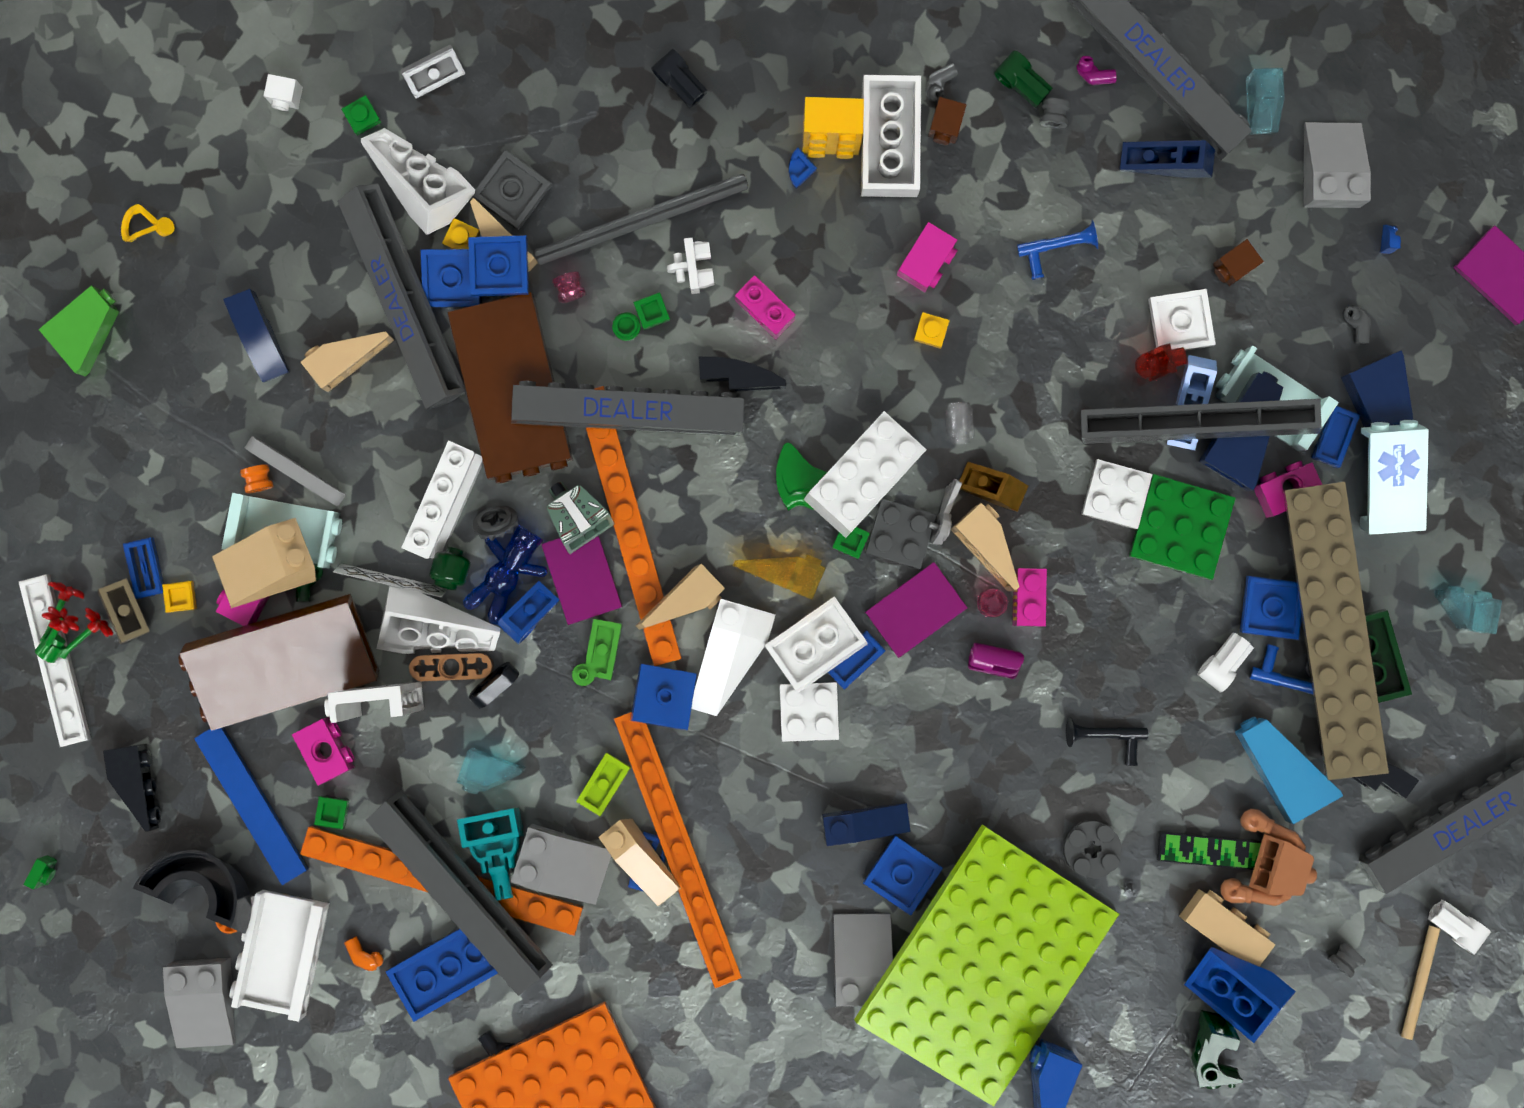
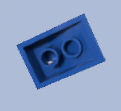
M1213 947L1209 949L1184 984L1253 1043L1269 1027L1296 992L1273 972Z
M1041 1039L1038 1046H1033L1029 1056L1034 1108H1066L1082 1064L1072 1051Z

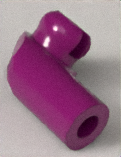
M1082 56L1079 59L1077 72L1090 85L1116 83L1115 69L1099 70L1094 65L1093 58L1090 56Z

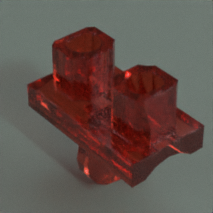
M1170 343L1161 345L1140 355L1136 359L1135 369L1141 377L1149 378V381L1161 379L1177 372L1176 367L1188 364L1184 347L1171 349Z

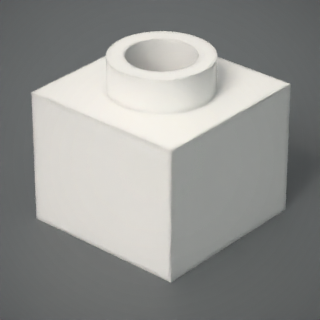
M268 74L264 97L272 104L271 107L282 111H288L289 108L299 109L303 87L296 79Z

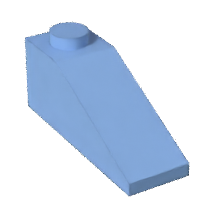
M1188 355L1176 405L1209 403L1217 374V362L1215 360ZM1198 439L1167 440V445L1195 450Z

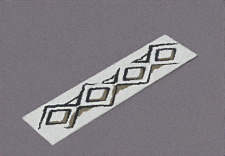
M342 563L333 571L334 573L437 597H442L448 590L432 584Z

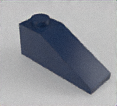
M1206 140L1123 142L1120 170L1181 178H1212L1215 149Z
M907 803L822 814L827 846L856 843L911 832Z

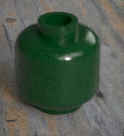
M447 547L446 551L435 553L429 573L430 578L435 581V586L456 591L457 587L465 585L471 562L463 556V550Z

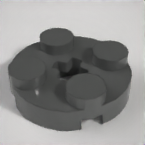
M1097 820L1079 822L1072 827V830L1064 839L1063 855L1065 861L1079 875L1086 878H1101L1115 870L1119 865L1122 853L1120 839L1110 826ZM1094 841V844L1100 847V850L1096 852L1094 857H1091L1090 853H1085V848L1089 847V842Z

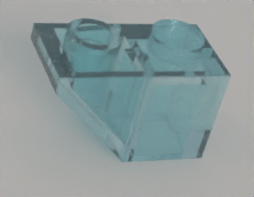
M1447 585L1446 590H1435L1434 596L1457 629L1483 634L1497 633L1502 600L1493 599V593L1475 591L1474 595L1464 593L1465 588Z

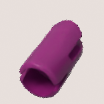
M973 643L968 661V669L1015 679L1023 664L1024 655L1018 651Z

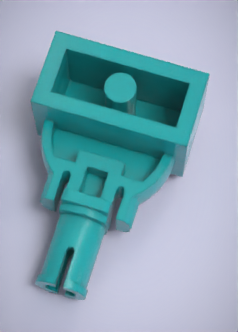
M519 807L457 819L462 848L469 847L474 859L480 863L482 874L490 873L495 899L498 901L512 898L513 894L508 871L509 868L516 867L514 856L518 851L519 837L524 836Z

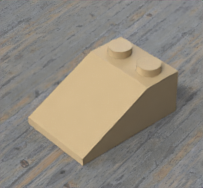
M980 503L963 516L951 528V531L1007 591H1016L1019 588V583L1002 526L997 520L1000 516L989 504L984 506Z
M296 518L267 526L212 556L231 608L316 581L315 566Z

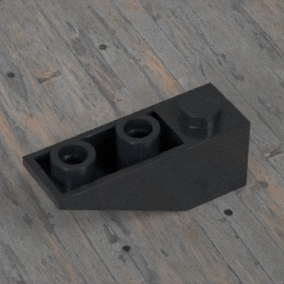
M147 743L104 750L106 775L109 783L145 832L159 828L158 823L161 821V813L159 807L155 805L154 795L157 792V785L155 779L151 777L150 766H152L153 758L151 751L147 749Z

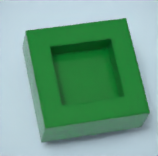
M366 95L341 109L357 136L381 123L379 116Z
M660 292L633 302L644 330L670 321Z
M856 527L845 538L839 532L832 548L859 559L870 533Z
M319 796L314 825L344 829L350 800Z
M49 855L37 858L23 885L33 890L48 885L56 873V870L53 868L58 860Z

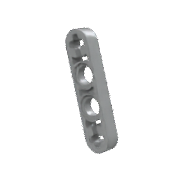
M251 436L244 447L255 456L336 506L340 505L346 495L335 486L254 436Z

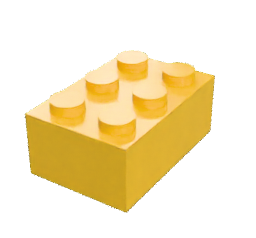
M805 97L802 152L808 154L811 158H823L825 154H836L837 158L851 159L853 155H859L863 136L864 99Z

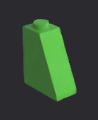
M91 285L39 329L74 373L82 376H87L90 373L119 313L118 309L113 305L116 300L106 289L100 290Z

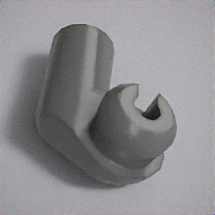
M953 63L929 75L925 90L929 100L938 101L939 97H944L945 82L958 76L957 69Z
M1356 305L1346 307L1343 314L1345 320L1356 330L1355 344H1370L1371 318Z

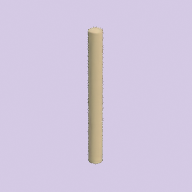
M1429 925L1401 1033V1037L1413 1040L1440 933V928Z

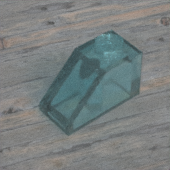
M1283 68L1254 69L1246 78L1249 128L1252 130L1250 134L1277 133L1285 96Z
M471 748L467 751L456 783L462 784L464 791L478 794L479 791L485 792L521 775L526 767Z

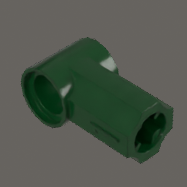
M1014 50L994 71V75L1002 85L1011 90L1015 89L1036 108L1052 91L1053 87L1031 69L1032 66L1024 55Z

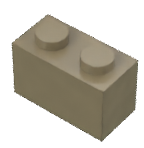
M127 578L98 589V594L120 644L149 633L148 626Z

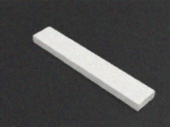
M48 574L19 581L35 649L40 644V639L50 620L43 618L42 614L49 612L47 610L49 606L54 608L57 606L54 589L48 585L49 582H52ZM59 631L58 635L63 637L66 641L65 633ZM70 653L66 659L59 657L55 663L47 662L38 657L60 747L90 740L91 736Z

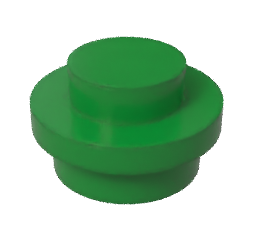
M624 312L616 316L612 329L615 336L620 340L631 341L639 335L641 324L637 316Z

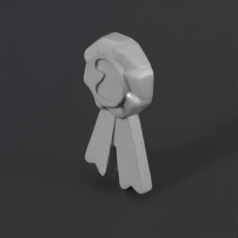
M954 479L952 483L950 482L946 486L940 512L935 522L929 523L928 527L932 528L930 535L931 544L942 545L949 536L952 527L950 511L962 485L960 480Z

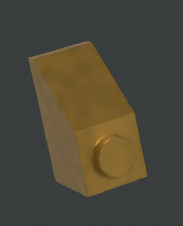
M967 462L960 478V482H962L960 490L1018 512L1029 487L1010 474L971 462Z

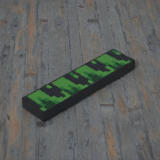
M1160 831L1157 860L1254 870L1262 841Z

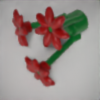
M61 582L48 583L49 586L54 587L53 589L60 591L57 597L59 601L56 608L49 606L47 609L49 612L42 614V617L50 620L40 639V644L35 649L38 657L47 662L55 663L59 657L66 659L70 651L92 632L96 633L101 630L106 637L113 635L112 629L108 626V621L101 620L98 612L86 608L87 614L85 616L91 621L87 625L88 628L70 644L64 646L66 641L58 635V632L62 631L67 634L69 628L75 631L79 630V626L75 623L79 620L78 617L73 615L67 616L68 611L66 608H63L66 601L69 602L70 597L73 595L84 599V593L74 589L72 586L66 587Z

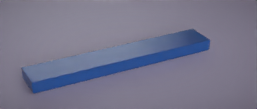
M222 727L212 731L209 729L194 738L281 885L307 871L309 868L225 728Z

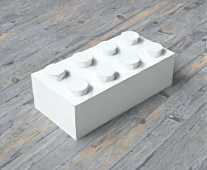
M864 75L862 82L864 116L861 141V196L917 197L920 191L921 76Z
M884 411L812 488L804 500L846 538L927 449Z

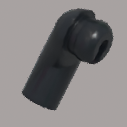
M490 1030L478 1038L489 1056H493L515 1045V1043L497 1042Z

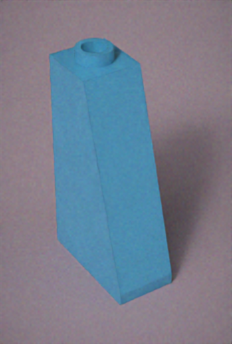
M1251 717L1240 724L1242 728L1235 731L1286 822L1295 824L1343 797L1341 791L1267 719Z

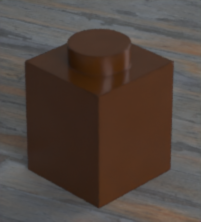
M939 97L928 137H932L934 142L941 145L955 144L967 104Z
M1246 239L1214 262L1213 265L1216 268L1214 271L1219 280L1231 286L1264 261L1249 240Z

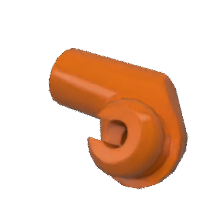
M357 936L344 942L354 965L367 971H374L383 964V957L379 952L369 954L363 951Z

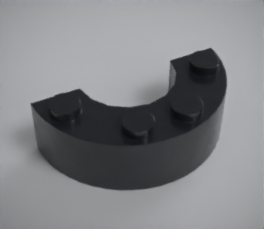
M182 850L165 855L152 863L141 874L133 887L135 890L173 904L177 897L188 888L203 886L208 895L209 902L206 918L244 934L247 931L251 916V897L248 886L241 874L233 866L208 853L197 850Z

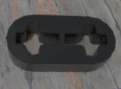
M510 662L502 664L471 691L469 699L479 709L487 706L515 682L519 676V671Z

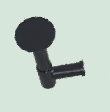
M1070 717L1066 724L1067 745L1072 747L1075 741L1085 738L1127 740L1125 765L1138 766L1137 743L1138 740L1146 741L1148 739V729L1137 727H1082L1075 724Z

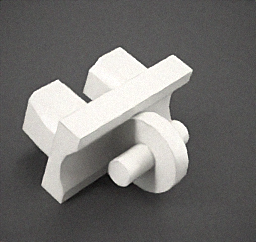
M685 238L687 262H683L682 253L673 254L674 263L667 265V272L676 273L677 282L679 283L685 282L684 272L688 271L691 293L697 294L700 293L701 288L715 285L713 269L697 270L696 261L711 259L709 242H693V238Z

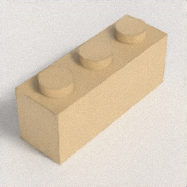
M1198 889L1179 917L1230 955L1260 967L1275 946L1268 939L1271 934L1257 924L1252 928L1244 921L1247 919V916L1236 908L1232 907L1230 911L1221 905L1224 899L1213 891L1209 890L1206 894Z

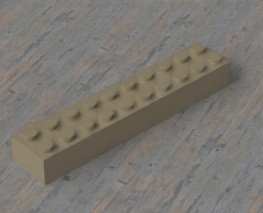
M1338 482L1284 490L1326 778L1328 780L1388 774L1346 483Z

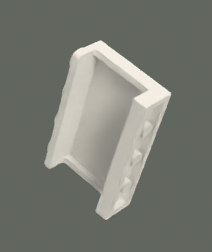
M448 440L401 548L426 559H433L435 553L445 551L483 465L482 456Z
M422 682L361 687L328 693V699H325V714L327 717H330L331 723L341 722L362 716L361 702L389 699L391 717L424 710Z
M261 890L251 897L250 921L246 933H242L241 938L245 942L243 953H239L235 969L239 970L237 981L232 983L229 997L233 999L231 1007L247 1006L288 1015V1020L298 1022L306 1016L330 903L268 890Z

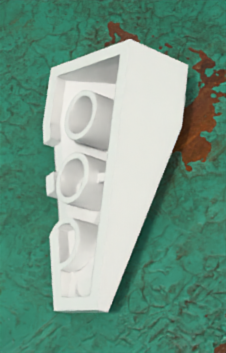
M385 128L361 138L363 147L409 216L426 235L450 224L453 218L458 215L475 194V189L457 170L452 167L446 169L436 163L435 157L430 154L424 156L414 150L411 143Z
M389 586L376 649L402 654H415V649H431L432 653H441L443 648H456L460 652L495 651L501 628L423 593Z
M720 599L695 686L691 709L714 716L718 715L765 647L764 645L767 644L775 614Z

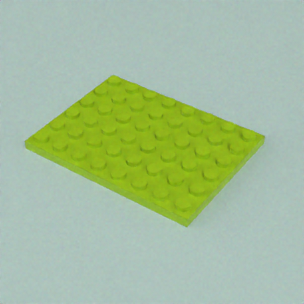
M982 824L854 1020L866 1030L994 1107L1119 916V913Z

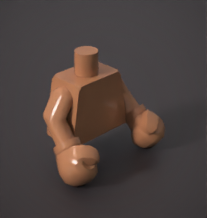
M1258 809L1247 810L1240 818L1241 826L1249 832L1255 833L1258 831L1264 833L1249 886L1242 884L1236 878L1225 879L1220 886V893L1223 899L1230 903L1246 902L1251 904V902L1277 906L1290 900L1292 896H1302L1306 885L1314 883L1317 879V871L1312 867L1313 856L1305 852L1306 846L1295 831L1275 823V820L1270 819Z

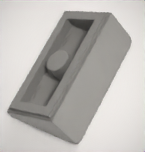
M451 45L401 69V73L415 99L466 74Z

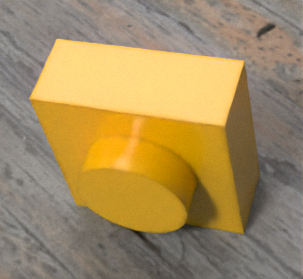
M453 218L442 244L450 249H469L468 237H479L480 230Z
M922 312L914 341L941 349L949 320Z

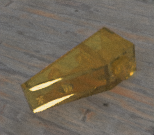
M806 554L805 559L801 557L735 560L733 564L734 567L810 600L813 599L826 569L820 566L822 560Z

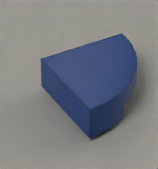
M799 148L794 151L789 163V177L796 189L817 171V167Z
M1383 225L1380 253L1391 254L1401 248V237L1395 235V232L1398 230L1397 226Z

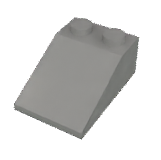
M1305 122L1304 208H1361L1370 202L1371 171L1362 123Z
M532 823L527 829L510 883L538 892L596 905L611 855L604 846Z
M891 913L833 914L836 1007L863 1006L893 961Z
M231 958L173 961L164 966V997L176 1048L234 1045L233 1007H231L233 999L229 997L232 986Z

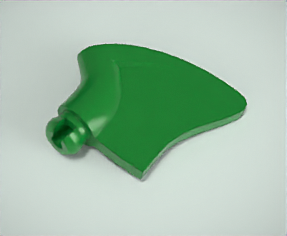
M791 443L784 444L777 463L776 483L779 496L788 511L797 506L814 510L804 498L827 472L809 464Z

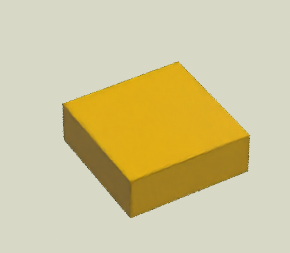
M194 581L162 584L166 613L197 609Z

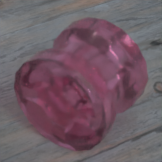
M579 272L566 273L552 280L554 287L558 288L560 303L571 302L586 295L585 289L579 283L581 279Z
M998 589L985 590L977 599L978 610L986 617H998L1006 611L1008 606L1006 595Z

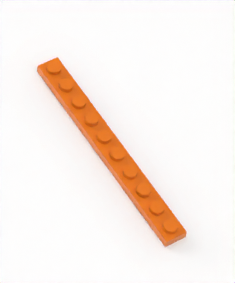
M601 386L594 388V390H605V388ZM586 428L611 518L615 524V532L639 616L642 620L664 598V594L616 429ZM671 620L643 628L654 666L682 659Z
M632 712L614 718L672 876L681 887L678 892L714 987L718 988L742 977L647 724L630 721Z
M314 826L308 827L300 855L428 892L391 849ZM475 874L495 897L492 879ZM511 885L513 897L498 900L513 918L570 935L576 934L583 910L581 905Z

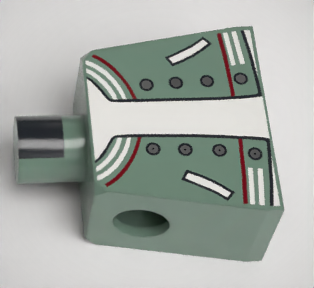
M558 482L550 488L549 493L554 498V501L548 504L546 508L569 554H572L615 525L609 512L581 485L568 490L563 482Z

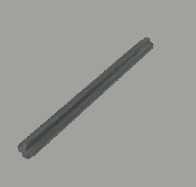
M739 174L534 250L535 258L538 264H545L747 190L748 182L744 174Z

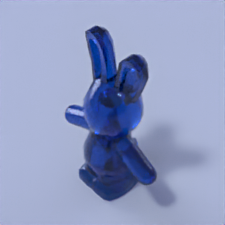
M517 525L505 549L496 538L493 541L486 538V545L499 562L489 568L484 582L465 597L464 607L468 610L475 609L491 592L494 593L495 596L488 612V620L491 624L497 625L505 613L508 595L518 585L519 574L537 577L547 575L548 570L545 566L528 564L534 552L543 542V539L520 525Z

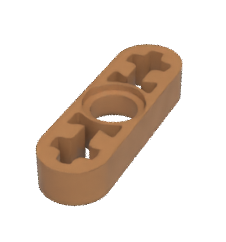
M485 653L422 655L415 657L409 665V672L417 681L483 679L488 677L494 669L492 658ZM463 658H468L467 664L477 663L478 658H482V662L487 663L488 666L482 670V674H479L478 669H467L469 675H464L466 666ZM435 659H439L438 672L440 676H435L437 670L426 671L425 676H422L420 671H416V666L421 665V660H425V665H437ZM448 659H455L459 663L457 674L448 675L445 672L444 664Z

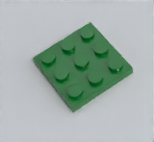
M1153 474L1129 557L1213 580L1235 497Z

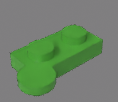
M593 619L586 663L577 665L572 672V678L577 685L587 686L594 681L595 677L612 680L622 624Z

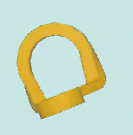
M135 204L126 211L121 225V236L125 242H133L138 237L153 231L164 237L174 232V224L169 218L162 217L157 220L140 204ZM141 213L154 225L131 236L129 235V223L133 215Z

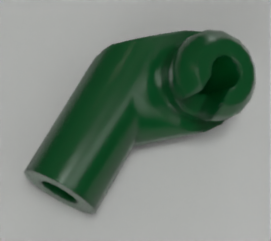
M313 563L316 581L296 587V602H310V587L323 575V569L317 567L318 564Z

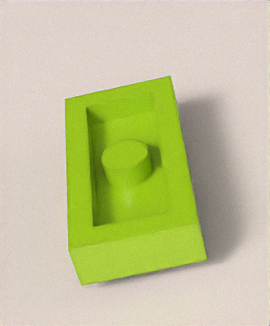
M606 752L576 802L601 816L631 766Z

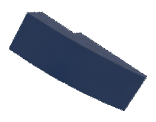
M247 289L223 299L239 338L261 381L265 383L290 373L270 321L265 317L256 292Z

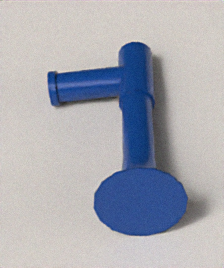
M1092 220L1090 226L1081 232L1017 244L1019 257L1028 255L1032 280L1044 278L1039 257L1041 252L1081 243L1092 244L1098 249L1094 221Z
M1267 644L1262 669L1252 667L1250 679L1313 695L1312 683L1272 672L1279 647Z

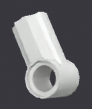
M1232 633L1215 656L1212 655L1199 669L1198 675L1221 693L1233 682L1237 674L1236 670L1254 647L1243 637Z
M1444 900L1435 904L1429 912L1428 920L1453 937L1452 940L1473 955L1476 954L1491 933L1484 925L1470 916H1465Z

